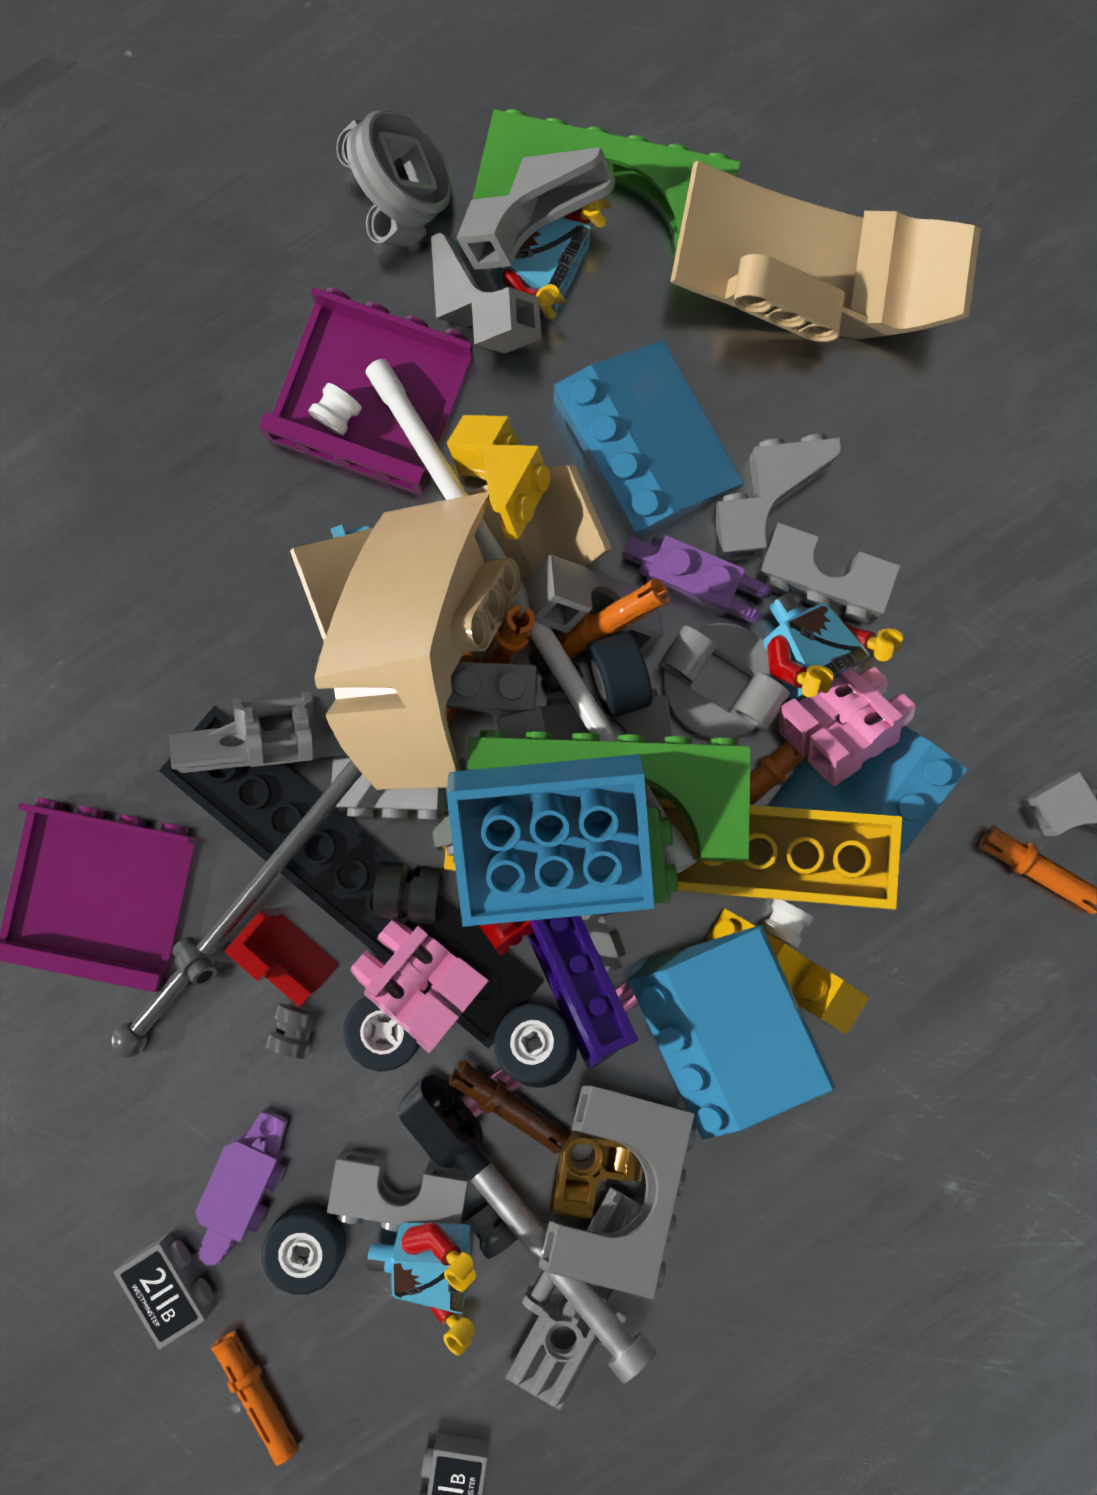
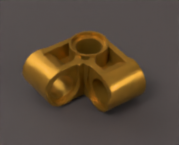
M573 1130L570 1131L569 1139L564 1145H560L562 1150L559 1153L557 1174H555L553 1181L550 1212L552 1215L592 1220L594 1217L596 1190L600 1185V1180L607 1181V1179L641 1183L643 1168L639 1160L628 1148L617 1142ZM579 1144H588L593 1148L591 1156L584 1162H577L570 1158L572 1149Z

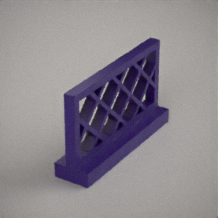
M573 916L530 920L534 932L531 935H527L559 1008L573 1029L579 1052L587 1069L589 1070L601 1064L619 1050L636 1043L638 1037L582 917Z

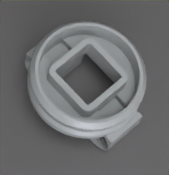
M388 110L372 111L363 121L354 119L340 133L336 147L338 159L343 166L351 168L361 189L374 204L366 218L368 236L375 243L413 246L427 234L425 225L431 222L437 213L442 212L450 201L451 177L439 148L430 136L414 121L400 113ZM399 157L410 181L399 178L394 165V161Z
M716 623L698 629L684 625L659 663L660 666L665 668L663 692L664 695H668L670 712L689 732L710 740L712 738H739L756 728L763 732L767 731L780 711V706L785 703L790 695L789 690L781 684V680L772 676L769 672L764 640L754 632L734 624ZM712 653L717 654L751 676L750 681L730 712H727L691 689V685Z

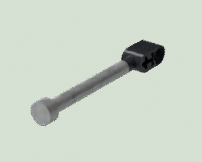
M434 1075L426 1076L400 1102L398 1115L401 1122L436 1164L445 1168L458 1164L539 1264L547 1230L477 1146L483 1137V1130L477 1118L444 1079ZM544 1271L612 1354L613 1357L608 1362V1366L623 1384L635 1377L654 1358L657 1350L641 1332L633 1337L590 1283Z

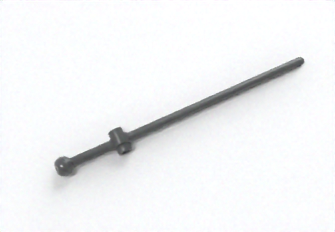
M350 760L202 940L198 943L194 937H186L173 947L172 953L175 956L174 963L177 970L133 1023L122 1024L114 1031L112 1046L117 1053L124 1057L137 1056L144 1050L148 1030L191 980L194 986L200 987L208 984L215 978L217 970L214 967L215 960L212 956L214 951L361 777L362 773L352 760Z

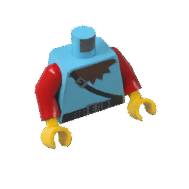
M602 197L535 231L520 247L512 266L500 267V274L502 275V282L505 287H512L539 297L540 312L542 311L547 319L553 320L556 317L555 312L559 304L566 303L563 296L590 244V226L586 224L591 221L596 227H604L607 219L599 211L604 208H611L609 201Z
M787 593L772 602L768 607L780 624L764 639L769 672L772 676L780 679L782 685L789 690L790 700L794 698L797 700L803 696L814 697L818 694V690L828 693L833 678L840 677V673L850 666L854 668L869 656L871 650H874V657L882 662L890 660L894 652L901 650L903 635L898 630L891 628L882 629L878 632L876 638L874 632L852 627L841 620L824 603L802 612L791 593Z
M404 1222L399 1226L395 1245L371 1243L367 1258V1270L391 1273L392 1296L396 1299L428 1306L442 1326L448 1325L450 1327L444 1335V1342L452 1353L459 1356L471 1345L475 1334L473 1322L468 1318L458 1317L459 1313L462 1314L467 1288L477 1276L473 1269L472 1257L470 1256L471 1225Z

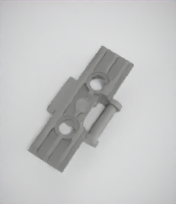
M311 691L302 692L301 697L242 702L241 698L233 699L234 722L221 728L169 734L171 768L181 773L242 766L256 767L347 755L329 726L326 716L314 713V701ZM292 715L289 729L263 731L259 718Z
M610 1186L586 1230L596 1233L617 1231L625 1227L636 1217L642 1204ZM543 1272L531 1294L526 1293L522 1300V1304L539 1317L509 1369L506 1379L556 1409L561 1410L596 1344L603 1345V1343L566 1298L558 1308L547 1302L556 1285ZM591 1284L623 1324L638 1296ZM566 1326L575 1332L577 1339L571 1348L563 1350L553 1345L550 1337L556 1328Z

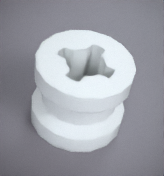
M327 383L322 390V399L319 403L312 404L308 412L324 427L339 436H344L348 430L347 422L352 416H358L362 406L339 387Z
M773 900L771 904L773 912L770 918L763 920L761 924L764 931L799 948L802 942L801 933L804 927L811 925L814 917L783 900Z

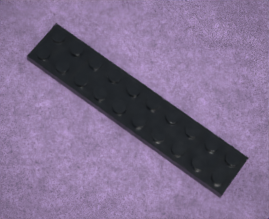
M214 705L193 731L221 728L235 720L218 706ZM170 757L159 770L160 773L265 861L271 857L322 795L321 792L286 763L181 773L171 768ZM335 807L280 874L387 963L394 953L377 938L391 919L373 917V895L376 874L380 861L405 863L351 817H348L339 807ZM406 864L408 870H409V871H413V869H411V868ZM442 894L436 924L411 922L406 914H403L397 920L412 931L417 926L420 927L428 936L439 942L452 955L462 959L489 980L456 1020L459 1025L488 1049L494 1043L495 1031L502 1018L514 1008L525 1005L544 982L542 977L511 951L507 950L506 953L500 956L479 925L463 927L461 910ZM429 986L423 994L425 995L431 987Z

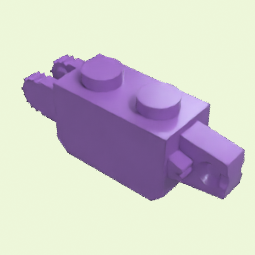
M665 535L664 540L653 537L651 544L630 536L622 552V557L641 565L638 573L647 577L646 583L653 578H657L665 584L669 592L667 594L717 615L724 616L728 612L749 622L759 623L762 616L760 611L751 605L733 599L736 589L738 588L757 598L769 599L773 591L767 584L744 575L745 569Z
M264 1109L247 1134L232 1139V1142L225 1145L195 1212L199 1224L208 1228L198 1252L200 1255L199 1259L205 1263V1266H217L229 1254L228 1252L231 1251L235 1241L240 1243L249 1231L255 1233L258 1231L268 1209L261 1205L268 1189L273 1192L276 1190L286 1168L279 1164L285 1152L280 1149L288 1121L283 1116Z

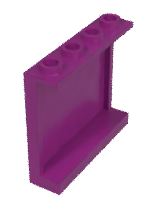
M312 287L311 295L315 302L274 410L272 414L264 412L259 429L267 440L423 495L430 473L389 406L382 401L366 375V369L372 362L378 359H386L405 388L408 399L440 449L474 359L472 343L468 342V338L457 331L446 329L443 333L429 328L425 321L417 317L407 315L403 319L389 314L390 312L387 308L375 302L368 301L363 305L352 301L346 293L338 289L327 288L324 291ZM327 383L339 387L362 406L358 416H352L347 422L348 430L344 436L333 433L315 420L308 412L312 404L319 403L322 399V390Z
M36 797L35 805L19 803L18 809L27 811L0 929V961L158 992L170 976L174 958L172 950L177 944L199 837L187 835L188 827L162 822L161 830L145 827L146 818L120 814L119 821L104 819L105 810L78 805L77 813L61 810L63 802Z

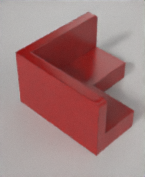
M278 908L259 911L224 951L256 981L267 978L298 1007L306 1004L339 967L338 961Z

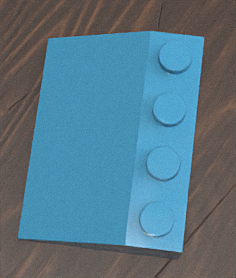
M664 340L591 364L553 385L554 402L629 537L632 536L643 540L744 485L743 480Z
M904 726L901 728L900 739L897 744L890 748L887 747L881 754L863 762L860 770L835 787H832L811 766L807 756L798 764L767 806L901 816V858L968 769L933 742Z
M640 754L449 772L446 795L463 927L654 909L645 777Z
M762 925L649 959L628 980L688 1111L694 1113L693 1122L702 1140L744 1130L834 1090L835 1084Z

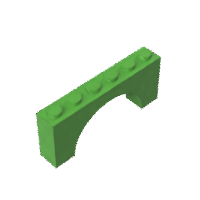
M494 109L473 199L509 195L523 157L601 147L615 180L640 190L661 209L671 226L677 250L693 163L699 160L737 177L740 161L731 160L730 157L721 153H710L707 155L693 152L679 144L665 146L651 143L646 138L637 135L628 137L613 135L599 127H588L585 129L571 126L557 118L543 120L529 117L524 112L515 109L506 111Z
M501 730L480 731V737H469L467 770L640 754L645 784L668 798L686 819L694 837L697 861L745 862L749 859L750 746H738V739L712 738L711 745L692 744L691 737L668 736L664 738V743H646V736L627 734L619 735L618 742L600 741V735L575 733L572 734V740H553V733L541 731L526 732V739L507 738V732Z

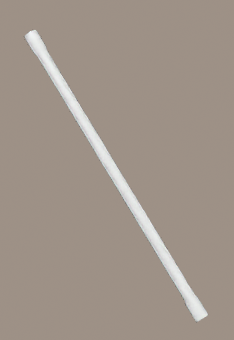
M378 359L372 362L366 369V375L382 401L389 406L445 499L468 496L408 399L405 388L386 359ZM482 518L474 536L483 559L507 558ZM522 581L519 593L512 604V607L522 605L520 614L524 613L526 607L529 608L528 591ZM535 622L530 631V637L589 733L600 735V741L618 742L616 732L552 629ZM645 784L647 808L658 807L661 810L662 818L668 817L650 787ZM671 823L673 845L665 846L667 864H675L676 871L679 873L693 865L697 859L678 828Z

